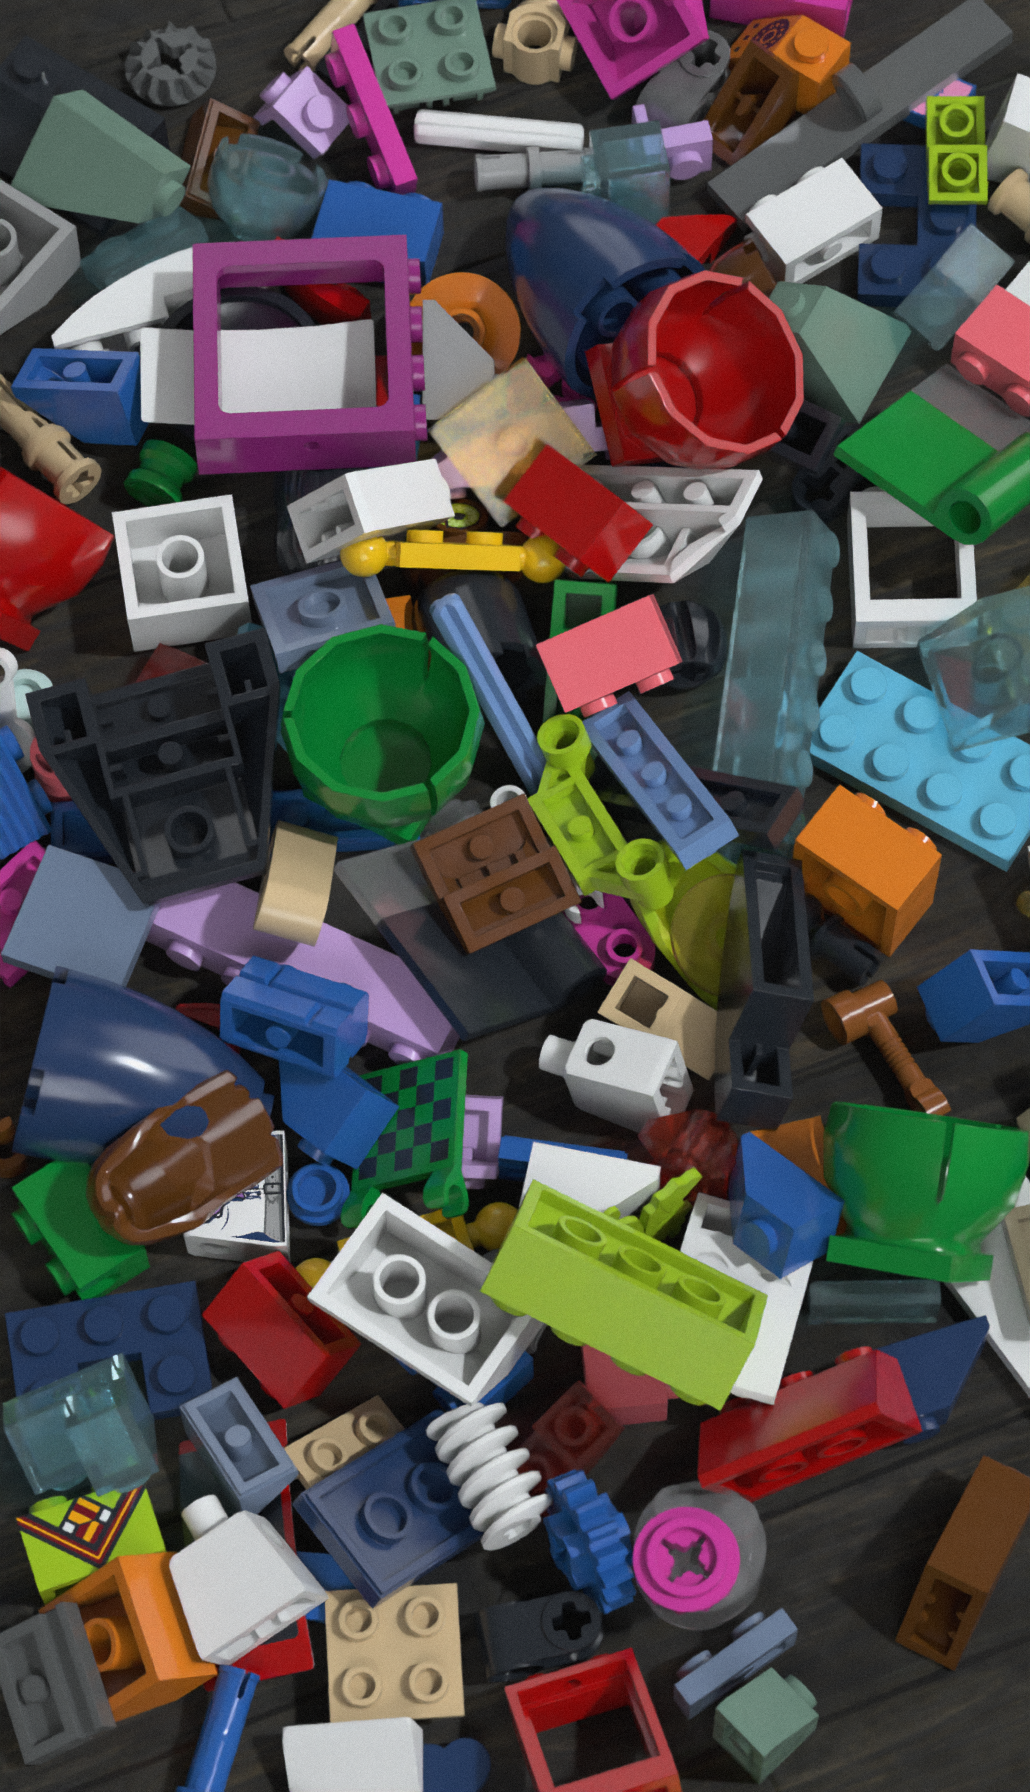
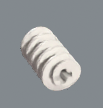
M476 1403L473 1407L466 1404L441 1415L431 1422L426 1429L428 1438L438 1441L435 1450L439 1460L450 1463L446 1471L450 1482L454 1485L462 1486L458 1493L462 1506L473 1509L469 1517L473 1528L485 1532L481 1542L486 1550L501 1549L528 1535L541 1521L540 1514L553 1503L550 1494L530 1497L528 1493L541 1481L539 1471L519 1474L517 1468L530 1457L527 1448L508 1452L505 1448L518 1435L516 1426L509 1425L497 1429L494 1426V1423L507 1412L504 1403H495L484 1406L483 1403Z

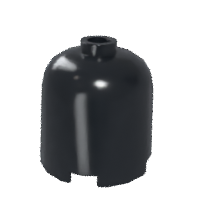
M453 569L433 580L420 592L412 609L413 631L426 633L429 642L434 637L450 651L429 611L431 604L435 600L442 599L450 593L459 595L520 708L528 703L526 692L536 683L540 685L545 684L547 679L546 668L536 647L538 643L522 596L517 587L507 577L493 570ZM429 649V654H428V672H429V669H430V661H431V652H430V649ZM478 702L483 720H488L485 712L483 711L480 703Z

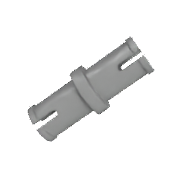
M538 146L526 147L525 153L475 154L474 178L476 191L483 192V190L527 188L530 191L547 186L592 185L593 164L590 148L539 152Z

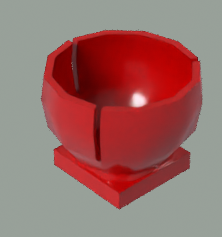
M706 270L685 276L649 292L632 309L613 343L598 344L585 351L612 467L667 462L668 464L698 470L724 469L766 453L787 435L804 402L803 354L783 311L750 281L742 283V277Z
M0 467V639L29 652L40 633V630L33 627L30 623L32 616L77 596L103 566L115 535Z

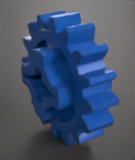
M574 1469L548 1480V1488L544 1489V1493L551 1495L553 1503L547 1508L549 1515L544 1517L543 1522L550 1540L551 1548L549 1550L557 1569H561L568 1578L573 1591L583 1589V1593L588 1595L597 1604L600 1613L606 1614L632 1603V1596L636 1595V1590L630 1580L634 1578V1572L631 1569L633 1567V1552L629 1538L631 1532L622 1512L618 1513L612 1505L607 1492L597 1494L594 1481L592 1479L587 1480L582 1469L578 1471Z

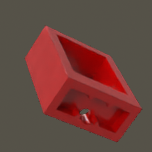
M632 1648L612 1654H600L586 1662L548 1674L532 1675L522 1682L504 1687L513 1728L535 1792H682L678 1771ZM629 1705L648 1759L555 1788L536 1733Z

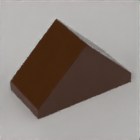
M750 40L703 121L708 120L713 138L712 151L731 166L782 131L796 117L799 73L757 40Z

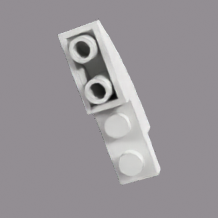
M192 247L151 262L120 278L93 296L74 312L52 335L54 349L138 352L140 356V330L142 328H161L171 314L183 304L193 299ZM279 286L260 287L280 294Z

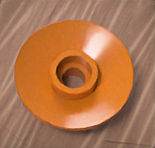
M467 272L446 274L422 287L421 294H416L410 303V307L422 306V327L423 300H435L457 323L464 322L473 328V339L494 359L495 374H504L517 354L521 337L519 316L508 294L492 280ZM423 342L411 343L412 355H423Z

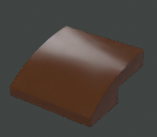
M525 793L417 841L409 847L440 909L468 955L582 902L556 846H549Z

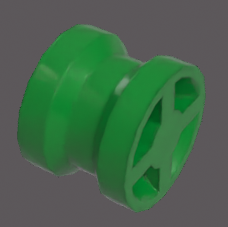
M155 439L147 440L139 453L141 464L138 468L132 469L124 481L125 489L134 499L147 507L181 502L183 498L180 490L183 484L190 483L198 470L196 462L185 451L173 444Z

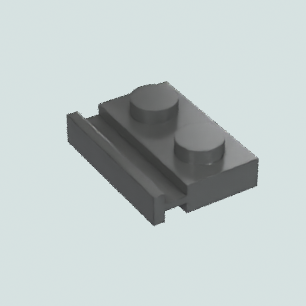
M61 1602L55 1605V1609L45 1614H37L0 1633V1686L26 1765H41L92 1740V1736L117 1727L77 1603Z

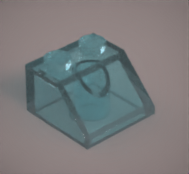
M1030 586L979 599L917 642V648L954 752L1030 732Z

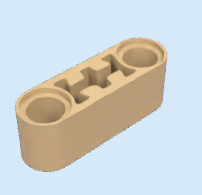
M281 820L277 821L268 848L267 874H263L261 878L253 930L315 946L328 906L338 837Z

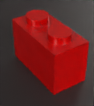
M548 443L503 501L522 516L515 525L519 530L531 539L547 535L560 545L553 555L581 578L590 568L608 583L654 525Z
M276 1251L242 1263L202 1316L217 1332L221 1343L227 1349L236 1353L257 1377L263 1391L271 1398L277 1400L286 1409L321 1395L362 1343L346 1325L308 1301L307 1296L313 1288L280 1251Z

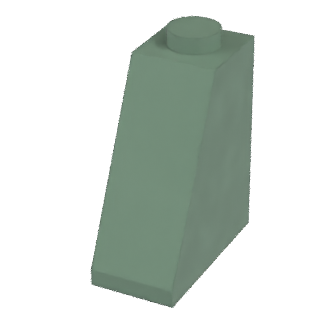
M78 90L53 96L11 186L44 207L139 224L168 216L175 211L184 197L185 187L182 184L191 166L86 91Z
M779 281L769 299L783 311L803 354L804 400L843 417L848 423L859 424L911 334V330L907 324L827 286Z

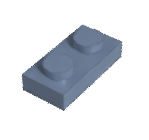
M783 1608L768 1618L762 1612L752 1615L733 1630L730 1636L734 1642L714 1657L709 1650H705L693 1657L678 1670L677 1675L681 1680L674 1685L673 1700L688 1720L692 1719L795 1645L798 1628Z

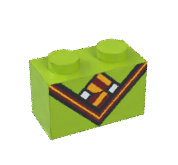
M127 1475L110 1477L96 1483L91 1488L92 1493L70 1501H67V1498L64 1496L47 1498L32 1505L29 1508L30 1514L16 1518L38 1591L45 1605L117 1556L167 1552L142 1476L132 1480Z

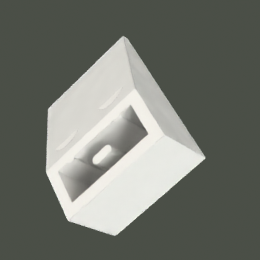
M698 1192L680 1252L768 1295L756 1344L730 1393L741 1398L754 1399L774 1405L813 1261L786 1277L779 1279L733 1244L729 1201Z

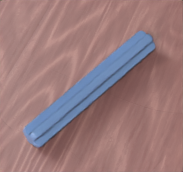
M455 593L447 594L442 599L435 600L431 604L429 612L451 653L466 666L478 702L530 796L538 792L546 764V759L539 747L537 737L460 596Z

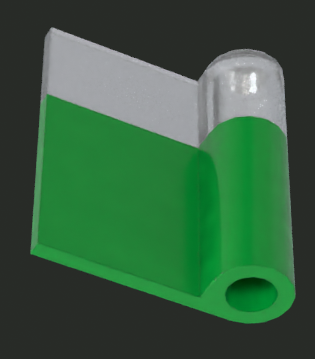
M945 364L840 443L833 454L949 537L964 545H977L984 542L1030 504V421L1013 411L1009 406L980 386L969 382L948 364Z

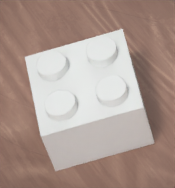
M232 494L112 512L127 620L134 652L238 635L240 626L248 622L252 623Z

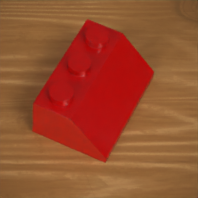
M859 1347L836 1357V1366L814 1375L812 1371H804L780 1380L774 1405L741 1397L724 1403L722 1409L719 1410V1416L702 1422L700 1426L698 1478L701 1488L749 1504L923 1432L898 1360L877 1349L872 1350V1347Z

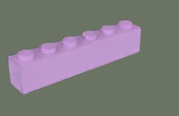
M234 882L161 903L146 941L167 950V956L184 968L197 971L202 966L221 975L222 981L228 986L235 976L240 975V970L254 955L276 962L279 965L287 964L298 970L338 983H346L356 989L366 991L369 994L368 1034L362 1047L366 1046L368 1042L388 1051L389 1057L398 1065L451 1052L460 1038L399 956L326 923L322 924L314 947L253 930L259 893Z

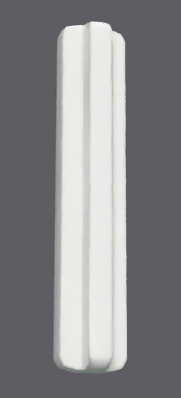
M422 109L417 112L415 117L414 137L415 141L419 144L525 153L526 147L538 146L539 152L583 150L584 129L582 125L576 123Z

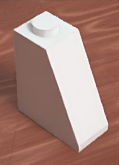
M436 458L347 473L287 506L306 564L340 555L341 549L370 538L382 536L385 541L406 537L407 529L429 530L455 516L451 505L450 489L446 480L441 476Z

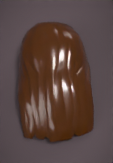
M226 1069L197 1084L175 1104L157 1108L108 1146L94 1161L86 1178V1198L91 1212L107 1234L123 1244L150 1245L194 1230L204 1224L224 1204L255 1187L282 1167L283 1155L279 1140L271 1135L274 1125L263 1103L258 1097L250 1098L249 1090L243 1085H235L237 1077L232 1072ZM185 1106L202 1107L205 1111L209 1123L205 1131L197 1137L186 1139L170 1136L160 1125L172 1113Z

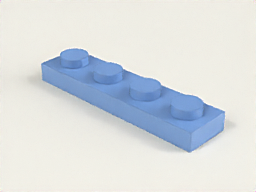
M630 691L616 699L618 704L599 711L582 722L590 737L593 749L679 862L688 870L704 858L714 854L718 849L738 837L739 834L727 814Z

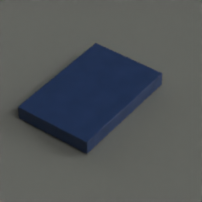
M441 1408L436 1409L302 1492L292 1504L372 1609L482 1539L485 1533L473 1528L469 1518L473 1509L462 1506L458 1497L462 1486H457L450 1482L446 1472L450 1463L439 1460L435 1450L438 1441L428 1438L426 1434L429 1424L445 1414Z

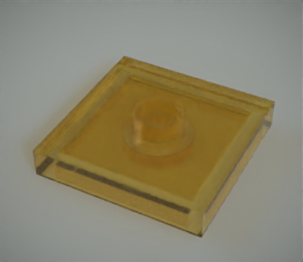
M524 357L427 430L501 528L519 515L503 502L547 443L579 468L597 455Z

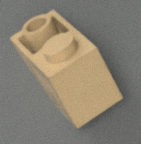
M630 958L598 1010V1013L618 1026L678 1041L686 1067L709 1081L715 1072L717 1011Z

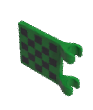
M459 1049L359 1075L396 1103L399 1108L359 1168H353L352 1190L341 1209V1222L344 1227L355 1229L359 1226L380 1197L379 1190L428 1179L423 1190V1202L427 1208L432 1210L443 1208L442 1215L446 1219L459 1217L467 1212L469 1198L462 1174L468 1053Z

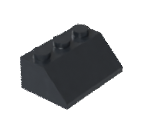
M26 35L0 65V176L10 182L13 181L53 96L84 90L170 151L165 118ZM56 209L101 237L117 221L116 219Z

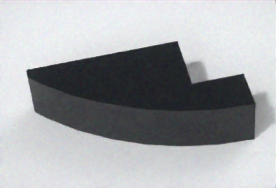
M742 849L737 861L727 918L717 1003L715 1038L716 1120L777 1131L793 1100L789 1049L814 1002L802 860Z

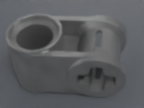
M708 31V40L663 68L647 83L636 105L644 104L649 125L652 129L658 130L703 121L731 74L728 67L730 63V48L727 41L720 34Z

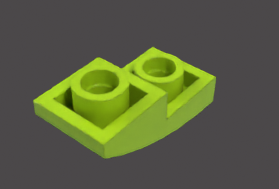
M927 96L925 102V139L928 204L987 205L988 169L987 145H985V96Z

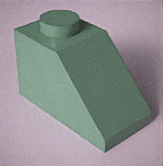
M771 1667L727 1697L716 1707L712 1737L760 1784L816 1730L819 1715L813 1708L817 1705V1701L806 1686L796 1677L788 1675L783 1679Z

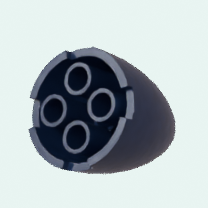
M536 188L520 195L514 201L507 216L506 252L509 274L518 304L529 329L549 362L568 386L576 393L591 398L597 404L585 351L598 344L613 343L632 309L649 292L706 269L679 242L651 221L622 205L593 194L564 188Z
M56 966L11 1152L50 1160L93 1164L108 1146L122 1137L142 1118L157 1108L175 1104L197 1084L226 1069L237 1077L235 1085H243L249 1090L250 1098L258 1097L261 1100L269 1117L274 1095L263 1093L265 1080L236 1051L212 1032L179 1011L143 993L110 980ZM185 1106L172 1113L160 1126L170 1136L190 1139L200 1136L207 1128L209 1120L202 1107Z

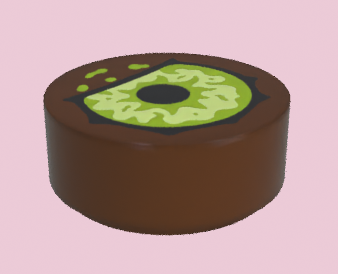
M458 498L451 499L455 516L429 529L443 531V539L466 534L467 531L488 532V512L485 507L475 501Z

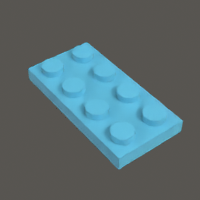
M857 651L796 743L795 755L1007 872L1030 836V745Z

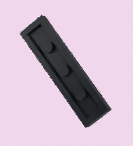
M598 755L594 760L595 770L587 780L610 817L651 825ZM689 766L732 821L739 834L732 842L777 850L806 805V801L796 786Z

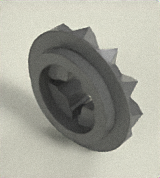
M170 21L164 29L152 31L146 27L143 37L138 42H130L127 60L124 61L127 80L134 92L144 100L161 106H178L197 99L210 87L216 74V58L209 38L203 39L199 36L192 25L187 29L176 28ZM161 52H164V54L168 53L173 59L179 58L181 76L176 70H172L170 66H161Z

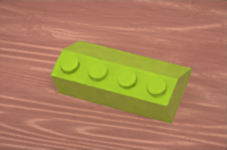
M535 1179L532 1180L480 1292L490 1296L493 1303L501 1310L515 1316L529 1315L551 1326L553 1333L563 1341L576 1346H585L587 1344L611 1356L614 1364L622 1370L637 1376L648 1374L670 1385L671 1390L684 1401L694 1405L708 1404L718 1410L722 1409L756 1344L768 1298L767 1294Z

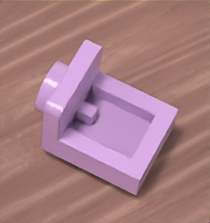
M308 66L290 77L284 72L278 74L261 92L259 97L265 104L254 116L261 125L273 119L313 159L321 156L349 124L346 113L347 104Z
M644 104L632 106V127L623 129L624 144L629 163L639 162L644 183L669 178L686 180L697 176L701 172L711 171L713 138L708 120L651 131Z
M466 1095L462 1174L466 1189H482L485 1185V1179H496L499 1174L498 1154L502 1131L503 1097Z

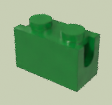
M54 1160L12 1187L13 1193L19 1200L17 1203L19 1209L12 1212L11 1216L27 1242L32 1246L41 1240L53 1258L44 1265L64 1296L75 1291L80 1300L106 1296L150 1268L144 1245L123 1244L101 1228L91 1212L86 1198V1178L91 1169L88 1163Z

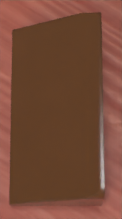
M212 98L194 112L181 155V159L189 164L191 168L182 184L185 187L184 197L174 212L228 222L236 219L260 126L258 120Z

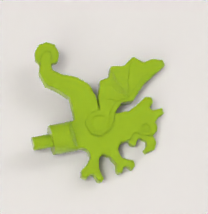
M692 1168L680 1177L672 1178L663 1189L653 1194L651 1201L643 1207L639 1220L636 1216H626L619 1219L621 1213L616 1206L609 1207L603 1214L658 1241L664 1240L667 1234L670 1238H674L679 1234L682 1228L681 1225L685 1222L686 1214L692 1209V1205L688 1200L683 1201L682 1199L699 1182L702 1175L695 1168Z

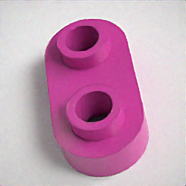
M602 892L604 908L598 906L587 910L578 904L576 906L580 911L581 924L575 923L569 918L568 920L606 967L607 974L603 981L614 986L630 958L653 971L655 965V944L622 897ZM580 895L579 897L580 899H582L587 896ZM619 944H629L636 951L629 957H620L615 954L613 949Z

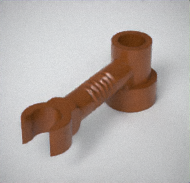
M878 980L853 993L845 989L821 1002L825 1023L833 1037L841 1045H847L863 1036L871 1037L903 1088L905 1099L911 1111L944 1115L951 1111L944 1094L935 1087L931 1079L925 1078L888 1019L889 1016L896 1014L898 1009L891 989L883 980Z

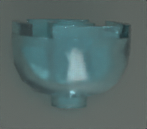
M241 134L237 144H229L227 136L221 139L210 167L207 182L209 198L218 216L231 227V232L237 238L243 241L275 240L277 236L286 239L298 234L308 226L317 212L328 184V179L323 169L316 164L313 173L310 172L306 167L299 164L303 155L302 152L274 139L253 134Z

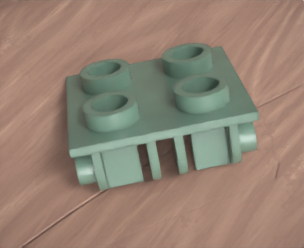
M440 0L363 13L375 76L388 108L392 110L393 115L399 114V110L420 107V103L425 102L426 109L433 108L432 101L442 100L443 106H449V98H453V101L476 98L477 101L483 100V94L496 90L476 0Z

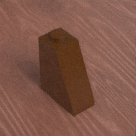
M983 1455L926 1564L895 1642L955 1671L1030 1516V1477L1013 1467L1003 1465Z

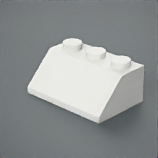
M384 1193L377 1199L307 1296L309 1302L471 1407L510 1373L544 1324L529 1315L515 1316L497 1307L490 1296L480 1292L492 1263Z

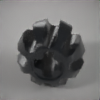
M684 600L660 606L659 608L683 661L670 667L674 679L662 685H666L673 690H683L706 684L707 681L719 674L727 659V632L721 620L707 606L699 605L695 601Z

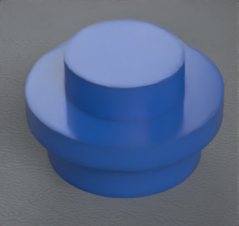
M321 1163L308 1164L297 1170L290 1178L286 1190L287 1203L292 1214L301 1222L312 1226H324L338 1220L341 1217L343 1204L350 1194L349 1184L343 1173L332 1165L325 1166Z

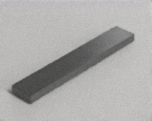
M967 0L863 73L880 98L883 106L882 112L866 123L859 122L848 111L838 94L834 93L707 182L708 194L727 215L737 219V226L743 232L750 228L746 223V214L749 213L752 206L767 195L774 194L777 196L796 185L806 172L815 167L822 166L825 168L840 158H843L845 161L861 149V143L869 144L909 116L910 111L925 102L927 96H934L1011 44L1013 31L983 0Z

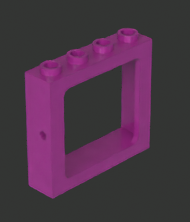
M407 235L192 244L194 437L199 474L385 467L416 462L415 441H427L426 404L414 405L413 392L425 391L424 355H412L411 343L423 342L422 306L410 307L409 295L421 294L420 258L408 259ZM384 281L389 391L388 401L384 405L362 408L226 413L222 411L220 288Z

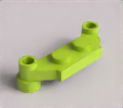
M559 714L551 717L543 723L537 735L539 747L546 759L538 792L527 798L540 825L553 846H556L561 859L584 896L596 890L637 900L642 907L649 910H656L666 906L674 895V888L669 879L671 872L670 864L663 848L656 841L646 838L636 839L629 843L625 841L587 780L595 770V763L590 754L591 740L583 722L572 714Z

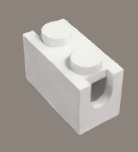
M840 158L825 168L818 166L809 170L799 179L796 185L777 196L774 194L767 195L756 202L749 213L746 214V223L753 232L745 236L744 241L749 238L754 240L763 256L762 260L766 268L772 272L777 283L781 281L802 284L858 251L859 243L870 244L878 239L882 207L843 158Z

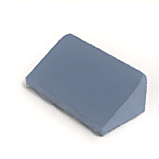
M237 1377L179 1406L188 1438L237 1513L245 1510L258 1515L299 1475L298 1469Z

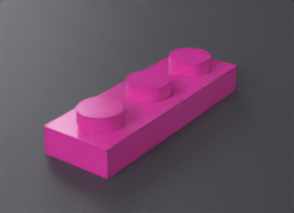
M354 23L333 30L331 53L325 55L327 69L335 87L338 88L344 85L351 101V104L346 106L347 117L357 139L365 137L373 156L367 157V164L376 188L378 190L386 188L388 192L401 195L416 193V173Z

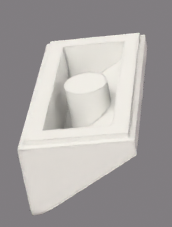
M400 1717L283 1727L282 1742L289 1792H423V1729L412 1718Z

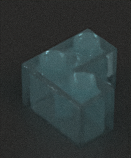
M123 1353L3 1403V1429L35 1495L51 1488L55 1491L67 1490L81 1483L87 1475L98 1497L113 1490L118 1493H124L140 1487L150 1478L151 1474L159 1471L154 1417Z

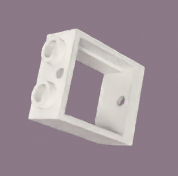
M878 486L867 488L862 492H850L847 532L853 648L972 647L978 623L974 545H964L955 540L958 598L870 600L867 527L934 526Z

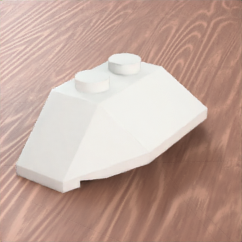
M577 465L654 524L611 581L675 583L707 565L740 525L763 480L759 470H698L671 467ZM567 566L565 568L570 579L604 580L590 568L582 578Z

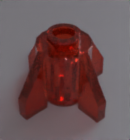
M700 1109L649 1119L638 1134V1138L653 1157V1160L648 1164L661 1167L660 1190L672 1178L680 1177L686 1171L695 1168L702 1175V1178L682 1199L683 1201L687 1199L688 1202H692L691 1213L698 1192L727 1200L729 1173L736 1164L738 1147L736 1133L730 1124L716 1120V1113Z

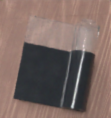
M459 799L451 800L436 815L431 817L432 827L424 838L475 816L484 810L475 800H467L465 802H461ZM424 838L339 861L333 869L463 1041L573 1005L591 993L607 974L606 967L563 912L468 955L440 909L409 848L413 843Z

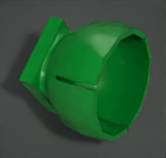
M379 624L331 637L296 670L283 710L281 734L293 772L302 786L303 797L326 808L337 819L357 823L411 851L409 847L417 841L431 816L436 815L467 785L485 723L468 670L458 658L434 637L429 642L427 634L424 632ZM429 649H430V652H431V661H430V669H429V672H428V654H429Z
M832 1102L823 1133L824 1179L829 1189L845 1200L841 1214L847 1226L843 1234L829 1236L826 1261L947 1283L990 1281L994 1255L982 1253L981 1243L1017 1205L1029 1167L1030 1131L918 1111L867 1104Z

